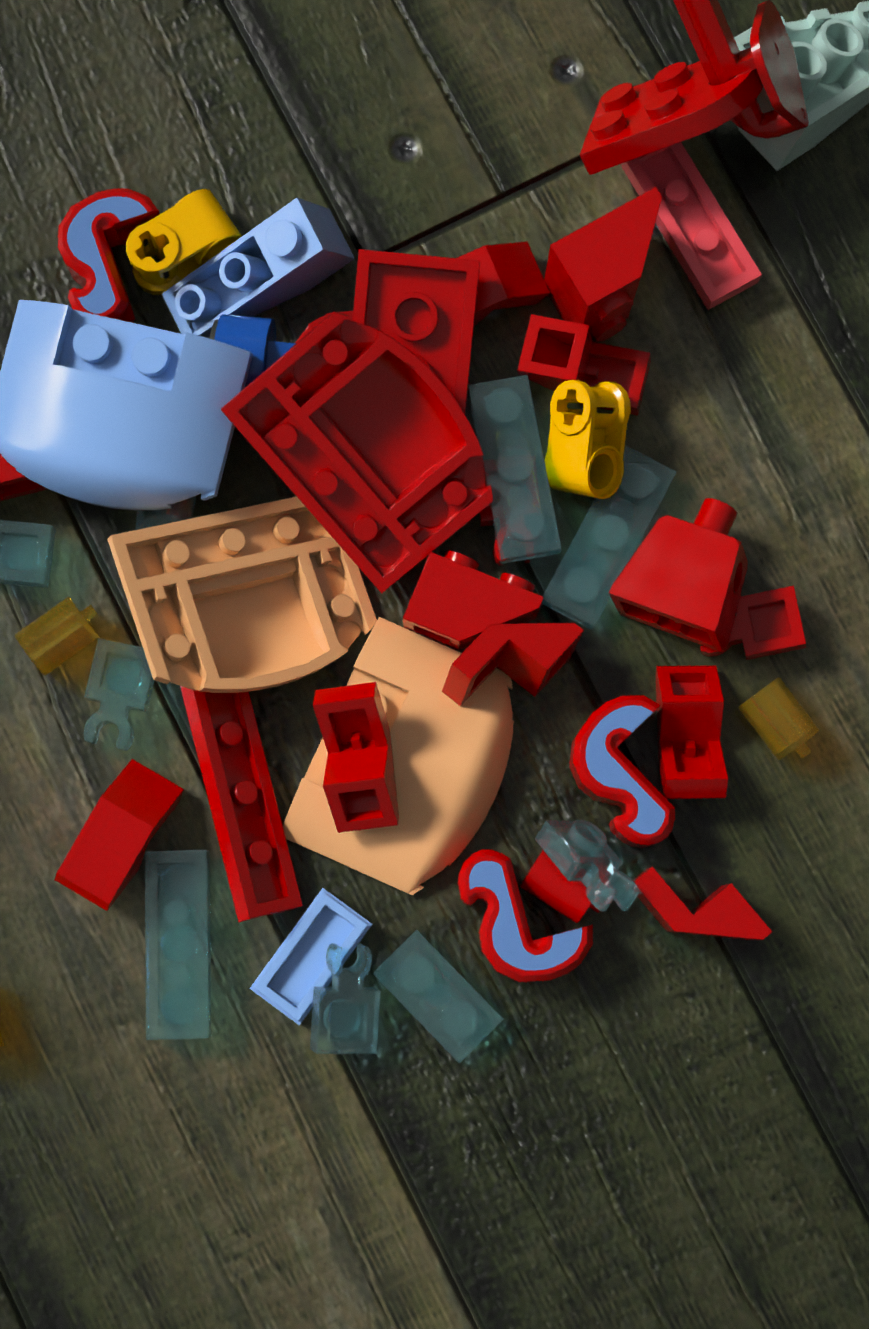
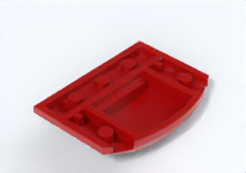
M333 311L221 408V411L375 587L383 593L429 555L430 552L434 551L493 502L491 485L486 487L482 457L484 455L470 422L456 399L435 373L412 351L393 337L371 326L347 320L348 315Z

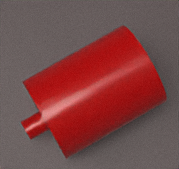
M549 843L545 845L520 885L522 889L575 923L581 920L588 908L599 913L604 905V902L596 898V895L605 879Z

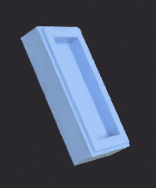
M322 888L249 989L296 1024L301 1025L373 924Z

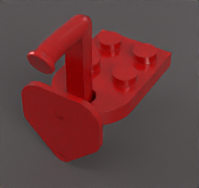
M673 0L700 61L688 66L685 62L671 64L659 71L652 80L634 87L631 83H623L611 88L601 97L580 152V157L589 175L701 135L729 120L750 135L764 139L781 137L808 127L809 121L796 55L774 3L771 0H767L758 4L750 33L751 47L740 51L718 0ZM763 86L774 110L762 113L756 99Z

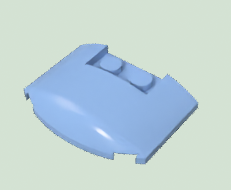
M19 300L0 370V454L11 466L16 468V471L51 491L92 505L126 510L170 509L172 508L171 504L201 494V500L203 501L217 497L235 428L233 423L221 411V408L245 388L253 354L250 351L189 332L180 334L73 310L69 305Z

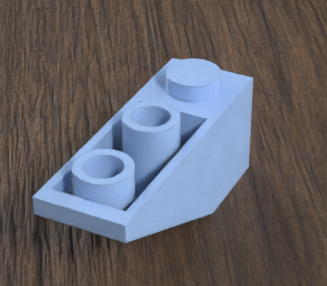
M295 198L162 293V296L181 334L189 332L209 338L214 321L219 320L222 314L256 316L309 291L355 258L330 209Z

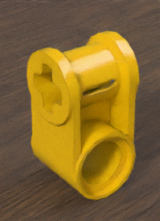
M200 189L186 195L173 207L148 222L137 226L130 233L126 241V253L133 266V275L137 284L145 292L153 295H162L166 290L241 238L242 235L210 189ZM147 239L148 245L144 247L143 241ZM156 255L160 262L156 263L152 256ZM168 271L169 277L165 279L163 273Z
M567 380L558 385L554 391L550 403L551 420L548 448L544 460V476L547 484L552 489L598 499L610 498L617 492L624 474L627 423L631 413L629 396L620 384L600 382L594 387H589L587 383L580 380ZM568 403H583V409H569L567 405ZM597 407L613 408L614 411L613 413H597Z

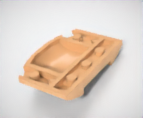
M297 497L110 535L107 539L153 680L164 684L173 683L191 690L212 693H238L280 686L313 674L336 661L348 652V648L357 639L361 631L367 634L377 621L359 567Z
M379 617L353 666L354 670L346 686L371 682L377 683L391 734L399 823L397 826L337 832L323 788L328 752L322 737L285 818L283 829L286 839L413 896L424 887L420 884L443 871L461 855L484 822L496 798L504 777L513 737L514 720L509 689H513L511 678L496 668L460 707L445 695L442 689L452 663L462 653Z

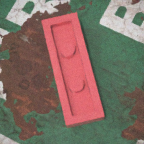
M681 142L621 164L622 169L639 196L654 187H657L662 195L655 223L708 310L759 282L762 276L760 270Z

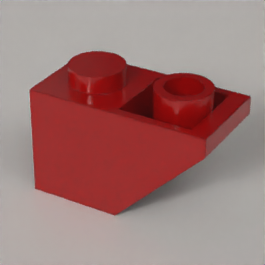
M447 550L443 557L430 552L403 616V627L459 651L467 648L489 624H520L536 619L544 597L533 593L535 585L519 576L502 573L500 579L478 571L479 563L464 554Z

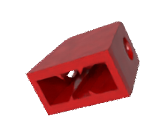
M706 498L694 523L669 515L660 517L609 591V595L619 614L724 653L748 567V560L742 542L728 536L737 517V511L725 502Z

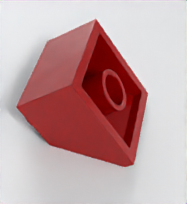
M657 187L652 188L550 245L544 279L550 292L548 296L563 320L590 325L591 336L597 342L609 339L627 325L625 319L629 317L662 200V195Z

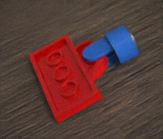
M359 249L353 311L339 313L348 315L347 320L383 331L412 351L444 383L466 415L480 260ZM331 313L309 323L295 343L277 342L274 319L222 314L219 320H215L213 323L210 339L250 351L253 354L246 387Z

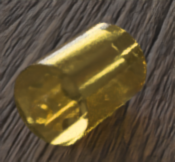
M68 596L14 635L31 661L46 676L100 637L89 621L98 613L92 605L81 610L75 601Z
M780 677L738 707L778 761L794 750L802 759L812 752L805 742L818 733L820 729Z

